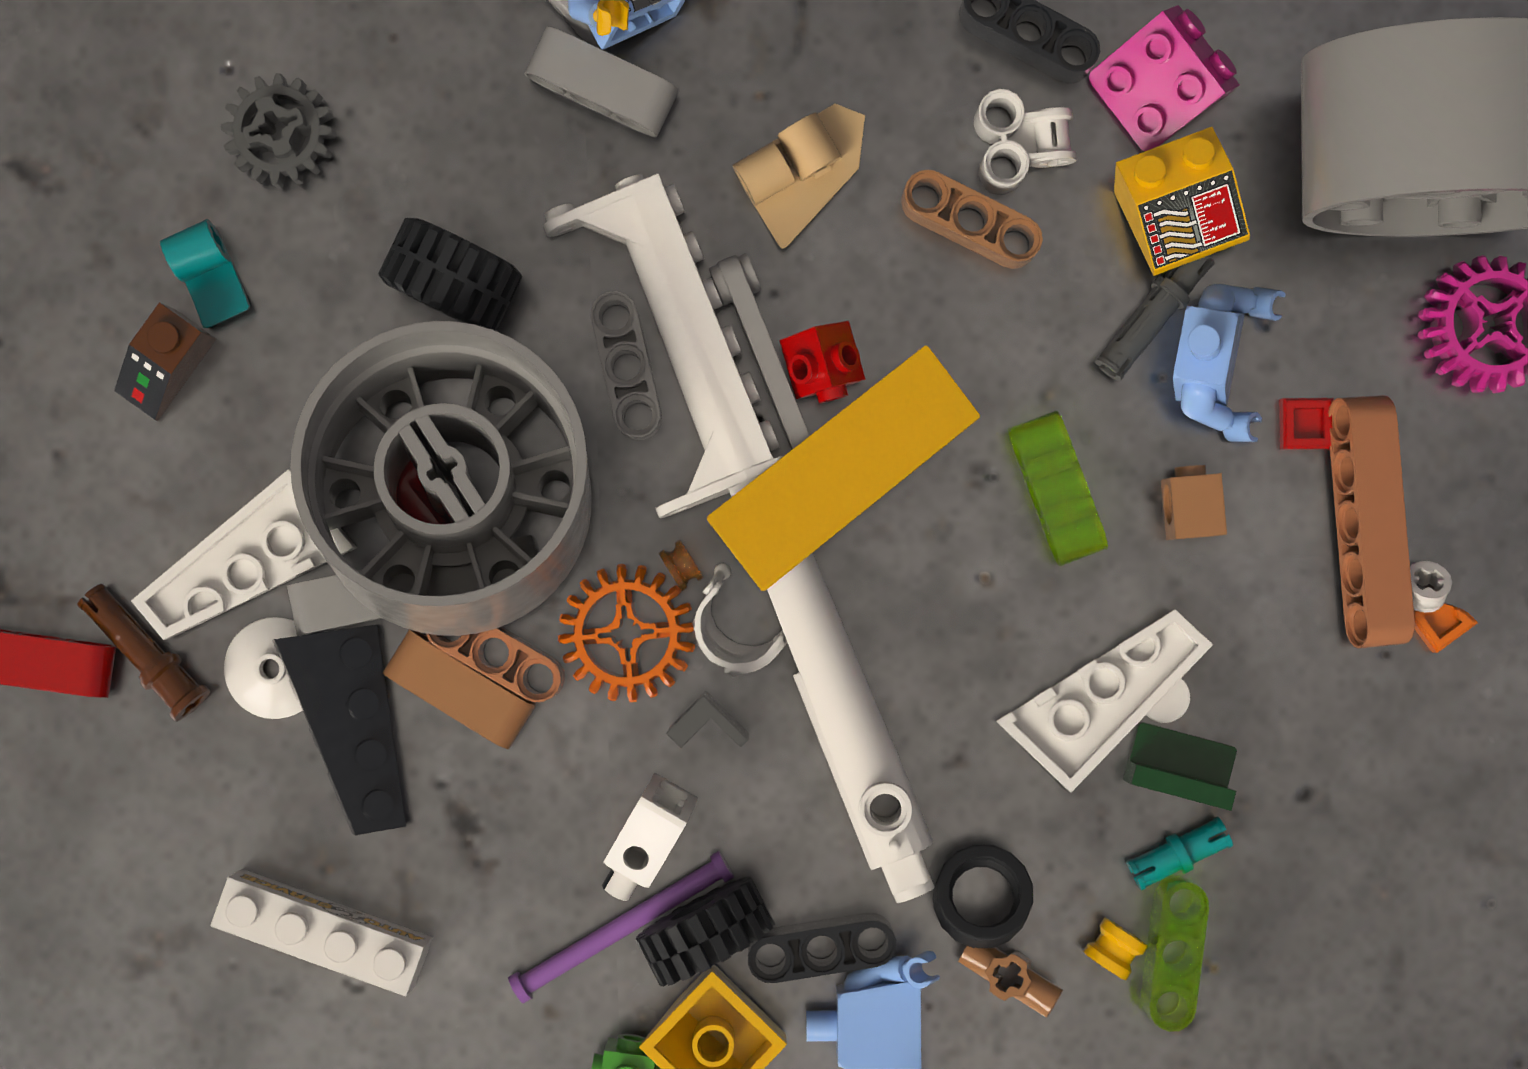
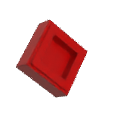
M1334 398L1279 399L1280 450L1330 449L1332 415L1329 417L1328 411Z

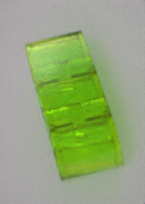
M1055 410L1009 427L1008 435L1046 540L1058 566H1063L1108 549L1103 525L1069 434L1058 411Z
M1180 875L1168 876L1162 879L1156 886L1153 895L1147 942L1148 948L1146 950L1141 989V1005L1145 1013L1161 1029L1169 1032L1180 1031L1188 1027L1194 1019L1209 913V900L1205 891L1190 879ZM1181 889L1190 890L1192 894L1191 906L1183 913H1172L1170 910V900L1173 894ZM1173 941H1183L1186 947L1184 957L1175 964L1165 963L1163 960L1165 947ZM1168 992L1178 993L1179 1004L1174 1012L1165 1015L1157 1013L1156 1005L1158 999L1163 994Z

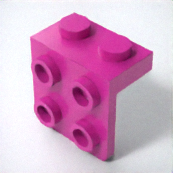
M1179 5L1162 11L1095 67L1089 75L1091 85L1144 152L1161 146L1209 106L1225 98L1240 86L1234 78L1237 71L1229 57L1221 50L1217 49L1214 51L1202 36L1206 33V30L1200 19L1189 9L1183 11Z

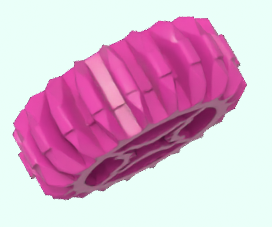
M1482 255L1473 258L1471 266L1465 261H1461L1453 265V275L1443 273L1436 278L1440 290L1431 289L1424 296L1434 308L1422 309L1418 314L1420 319L1430 322V327L1419 331L1418 337L1423 340L1432 338L1434 347L1424 351V356L1427 359L1440 356L1442 359L1437 365L1435 373L1443 375L1454 370L1452 385L1460 387L1469 381L1470 389L1473 393L1484 392L1487 386L1492 393H1500L1506 390L1507 383L1513 388L1525 384V374L1528 375V278H1524L1526 263L1518 262L1509 268L1508 260L1505 256L1494 258L1490 264L1486 256ZM1473 285L1492 286L1503 291L1507 296L1502 300L1491 303L1482 295L1476 297L1469 288ZM1519 311L1523 321V335L1519 333L1515 323ZM1454 313L1459 316L1463 325L1462 334L1458 339L1454 330ZM1498 313L1493 318L1495 326L1490 327L1495 329V332L1478 337L1485 331L1482 324L1488 322L1482 319ZM1487 346L1495 354L1501 352L1508 361L1502 365H1489L1474 359L1470 354L1474 350Z

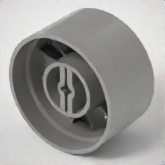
M1462 18L1396 25L1341 37L1322 44L1305 54L1301 60L1303 223L1308 227L1332 233L1388 237L1451 236L1528 229V18Z
M452 321L422 322L397 327L361 343L335 363L319 381L301 412L295 429L290 464L292 490L301 521L311 540L345 588L360 603L383 619L406 629L433 635L460 636L493 630L525 616L542 604L556 591L575 565L589 529L592 504L586 442L581 419L571 396L555 372L539 356L516 340L492 329ZM447 378L473 379L466 407L447 403L424 405L418 383ZM497 398H509L515 403L514 407L505 415H494L488 411L490 403ZM403 401L411 405L410 411L399 419H390L385 416L388 407L395 402ZM537 406L558 427L567 447L522 460L518 450L507 436ZM364 415L385 433L376 451L374 466L335 458L350 430ZM446 442H464L474 445L489 454L500 467L497 486L486 504L473 486L463 455L457 449L448 446ZM431 457L437 464L445 479L449 480L450 483L456 487L463 507L459 503L458 499L452 492L449 485L447 483L445 484L444 481L438 477ZM410 460L418 472L419 479L432 508L440 515L446 516L451 524L422 522L409 516L397 506L398 482ZM559 480L565 482L570 489L564 498L551 500L541 494L543 487L551 481ZM356 489L360 491L359 501L355 505L342 509L335 506L336 497L343 490ZM526 510L563 518L552 538L533 559L510 540L520 527ZM376 517L383 533L390 542L358 572L341 555L333 541L330 530ZM472 564L479 590L456 595L426 596L433 566L453 568ZM503 569L516 571L501 581L492 584L494 576ZM406 573L414 576L415 582L413 588L408 593L388 588L391 579L398 574Z

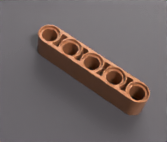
M1385 395L1337 398L1331 403L1328 412L1329 417L1332 415L1330 457L1346 634L1350 643L1358 649L1406 644L1413 637L1415 620L1396 407L1393 401Z

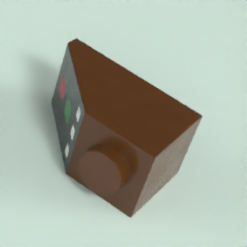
M159 302L130 342L114 391L148 416L158 421L214 344L216 338L177 310Z

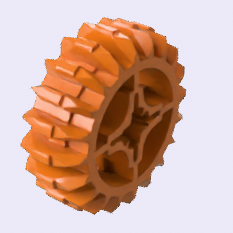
M619 564L616 570L617 581L611 582L606 569H600L597 571V577L602 586L598 589L587 579H583L580 582L581 589L588 595L585 601L575 595L568 596L567 602L579 609L577 616L571 614L560 615L559 621L561 623L574 625V633L559 635L558 642L562 644L575 643L576 651L565 654L563 661L564 663H571L580 658L584 666L576 670L573 677L579 681L591 672L595 676L589 687L591 693L596 694L601 689L603 683L606 682L611 684L608 691L609 700L616 701L620 693V686L627 687L629 702H636L639 696L638 685L644 684L647 694L650 698L658 695V689L654 682L655 678L659 677L668 687L674 685L675 679L667 671L670 665L680 671L687 669L688 663L676 655L678 650L693 652L695 650L694 643L681 641V632L691 633L694 632L692 622L681 624L679 615L691 611L692 606L690 603H684L677 608L674 607L671 600L679 596L682 591L678 585L670 588L666 594L659 590L665 582V574L659 572L654 577L652 584L644 582L647 575V567L639 565L636 570L635 580H629L627 566ZM632 590L642 592L654 599L665 612L668 622L652 623L640 619L635 611ZM616 592V615L613 622L606 627L586 629L589 616L596 604L607 595ZM625 606L627 618L634 620L632 626L638 624L641 630L654 629V633H644L633 639L632 647L630 648L631 660L629 659L628 647L621 645L623 639L617 642L615 636L602 637V633L613 632L614 629L623 626ZM670 637L668 648L661 661L649 671L639 674L638 661L641 645L646 640ZM588 644H609L615 647L619 652L621 664L623 665V675L603 667L592 655Z

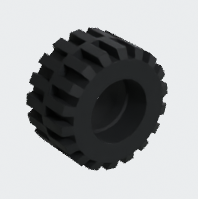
M419 218L404 219L378 273V276L389 287L462 323L474 324L497 331L523 277L514 265Z

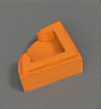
M1446 603L1434 612L1422 613L1414 610V629L1432 653H1438L1478 623L1465 610Z

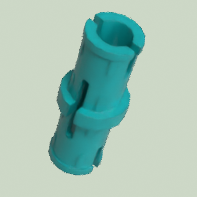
M1217 816L1212 821L1180 837L1176 833L1166 837L1167 843L1134 859H1129L1126 863L1130 872L1134 874L1151 867V869L1133 877L1137 886L1142 891L1146 887L1180 870L1183 874L1194 870V863L1221 850L1233 847V842L1230 835L1225 833L1208 841L1209 838L1227 830L1222 820Z

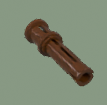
M104 584L93 587L85 594L89 600L85 598L79 600L78 607L95 622L141 673L139 676L140 684L145 690L152 689L171 709L170 717L175 722L188 716L208 697L210 689L206 685L199 686L180 666L181 658L176 653L171 651L165 653L112 596Z

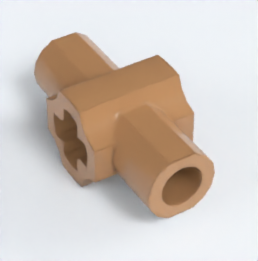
M966 946L958 961L990 982L989 991L996 997L1004 1001L1010 997H1015L1046 1018L1063 992L1062 988L1031 970L1032 960L1017 951L1007 955L996 947L972 948ZM1016 963L1021 968L1018 976L1024 978L1022 986L1015 983L1009 988H1005L1001 984L1004 976L998 974L1000 966L1007 968Z

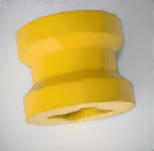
M1104 917L1099 925L1100 935L1096 941L1089 942L1083 952L1108 971L1123 980H1127L1132 973L1130 964L1136 956L1144 954L1148 945L1123 927Z

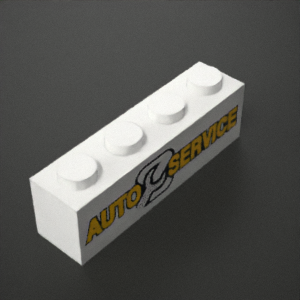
M241 869L227 878L210 925L216 929L405 997L417 984L433 937L245 869Z

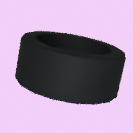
M972 845L957 851L943 865L933 890L934 911L941 927L955 941L972 948H993L1009 942L1023 928L1033 905V883L1026 867L1011 852L994 845ZM975 867H988L1000 872L1008 880L1013 891V905L1010 913L1001 922L991 926H977L966 921L957 912L953 902V888L956 880L965 871Z

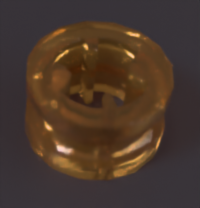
M681 540L675 542L673 551L667 552L662 550L659 552L661 559L682 591L688 588L687 583L690 579H697L699 581L704 578Z

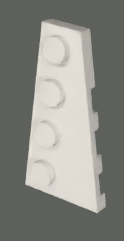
M288 469L131 600L163 640L171 639L328 563L311 540L301 521L292 490L291 470ZM341 527L330 530L333 541L341 555L357 548Z
M1173 610L996 722L1071 793L1213 644L1178 611Z

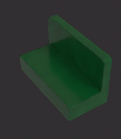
M1140 722L1136 727L1123 780L1135 786L1232 811L1237 791L1229 788L1228 784L1237 749L1227 744Z

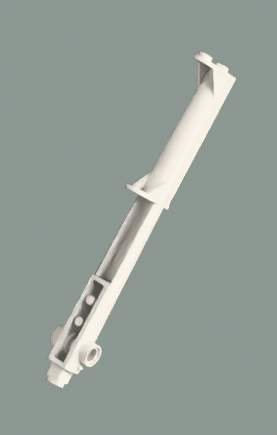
M638 174L618 182L615 185V192L575 209L571 203L550 209L544 214L547 222L543 225L547 237H554L580 227H585L627 245L705 450L688 493L656 508L659 518H665L727 493H730L731 497L734 496L783 456L773 458L771 451L780 448L769 419L759 423L752 406L753 403L761 401L750 372L740 375L733 357L742 352L731 325L721 328L714 310L723 305L712 278L702 281L696 267V262L704 260L693 231L683 234L676 217L685 213L675 185L672 184L664 187L659 174L644 179L642 174ZM812 553L769 587L767 591L799 673L793 675L869 867L871 870L882 867L896 903L905 902L935 888L921 854L922 850L931 846L934 842ZM890 794L896 797L900 802L898 811L891 817L877 816L870 807L872 800L876 796Z

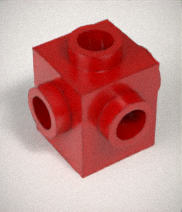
M849 321L814 326L779 340L796 399L817 395L819 404L848 396L847 386L866 380Z

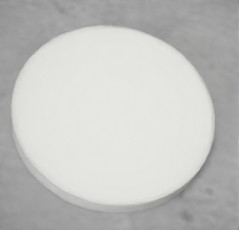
M1180 679L1146 716L1160 723H1170L1181 718L1187 711L1190 703V692L1186 683Z

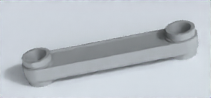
M747 253L740 256L735 254L718 261L717 265L708 269L723 306L733 303L792 450L810 435L753 296L754 293L761 291L753 266Z

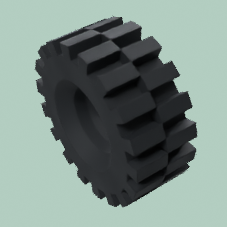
M749 876L729 882L721 888L717 887L706 895L699 896L690 903L671 911V914L655 921V924L645 928L642 933L636 936V941L659 985L664 987L667 984L668 986L673 985L680 980H687L698 972L702 973L711 969L713 965L731 958V955L743 951L750 946V943L764 937L765 933L773 929L775 922L752 878Z

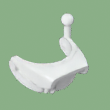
M719 563L714 568L713 578L703 590L706 596L702 600L692 621L694 632L688 633L686 641L694 642L711 662L725 667L724 672L735 677L757 671L768 665L784 648L787 640L782 630L772 641L759 646L742 645L725 637L716 627L711 614L712 598L719 592V588L723 584L722 581L728 579L731 575L729 565Z

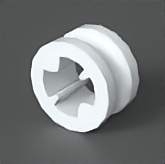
M1419 561L1410 566L1414 610L1422 613L1439 610L1444 605L1447 595L1451 590V575L1444 567L1431 561ZM1417 584L1421 586L1431 584L1432 586H1434L1435 589L1433 590L1432 588L1427 587L1422 590L1417 586Z

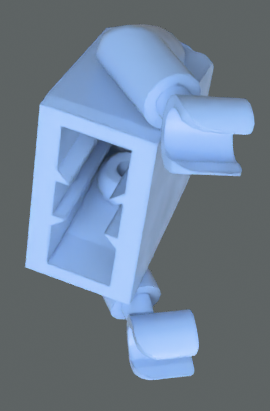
M1213 284L1204 289L1198 306L1186 307L1173 373L1175 400L1181 401V409L1187 417L1215 430L1223 431L1227 441H1258L1257 437L1251 435L1249 427L1250 422H1262L1261 415L1258 412H1232L1227 407L1245 316L1244 313H1248L1251 317L1280 320L1282 315L1274 314L1272 307L1277 296H1286L1285 292L1281 290L1262 287L1250 289L1225 284Z
M925 951L913 958L909 956H893L884 965L855 970L849 973L844 984L836 986V1010L806 1011V1042L836 1041L838 1067L844 1069H921V988H925L940 979L939 975H927L922 969V963H929L936 959L935 953L933 951Z

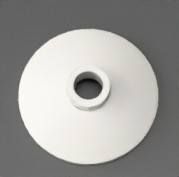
M272 617L255 621L244 627L234 637L228 647L224 661V676L227 687L236 702L254 715L269 719H279L302 711L300 703L296 699L290 685V679L281 657L278 656L272 641L274 639L297 636L294 620ZM268 659L275 660L279 665V673L273 679L268 678L263 672V665Z

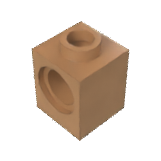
M1206 465L1184 466L1175 468V477L1161 480L1166 540L1227 535L1222 473L1206 474Z

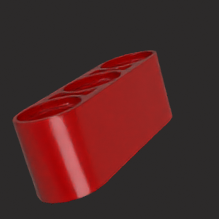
M0 629V684L78 696L108 698L116 646Z

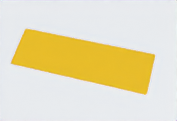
M924 346L709 514L707 521L760 590L766 591L978 420L980 414L928 346Z

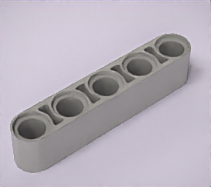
M532 535L510 539L531 559L536 556ZM472 564L453 568L433 566L426 596L456 595L479 590ZM512 569L499 571L494 576L492 584L501 581L516 571ZM406 573L398 574L391 579L388 588L408 593L414 586L415 577ZM337 575L287 585L297 636L382 619V617L360 603L345 588Z

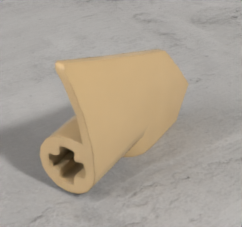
M833 104L818 114L816 112L792 124L779 133L776 140L732 165L744 190L780 248H787L859 169L865 115L838 104Z

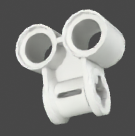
M997 89L984 96L974 116V128L981 140L988 144H993L988 148L979 165L978 175L985 189L993 194L1004 195L1011 193L1020 185L1029 167L1049 168L1076 162V152L1072 151L1070 147L1068 121L1073 118L1071 108H1046L1024 113L1025 109L1022 100L1010 90ZM995 106L1006 109L1011 116V125L1005 128H996L987 120L986 111ZM996 157H1007L1015 164L1016 175L1009 179L999 178L991 169V160Z

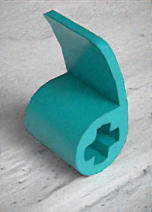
M208 218L160 241V246L168 265L178 280L185 282L203 328H210L250 308L246 293L228 251L215 226Z

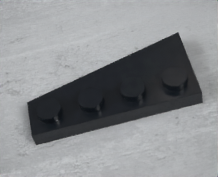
M377 624L272 640L278 656L281 657L295 697L299 701L314 743L324 761L328 777L352 834L356 836L406 827Z

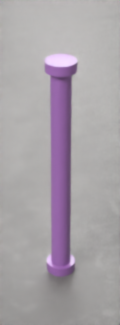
M717 851L710 856L711 862L521 975L517 971L509 976L510 986L517 998L524 1004L533 998L532 992L720 879L727 882L734 878L720 851Z

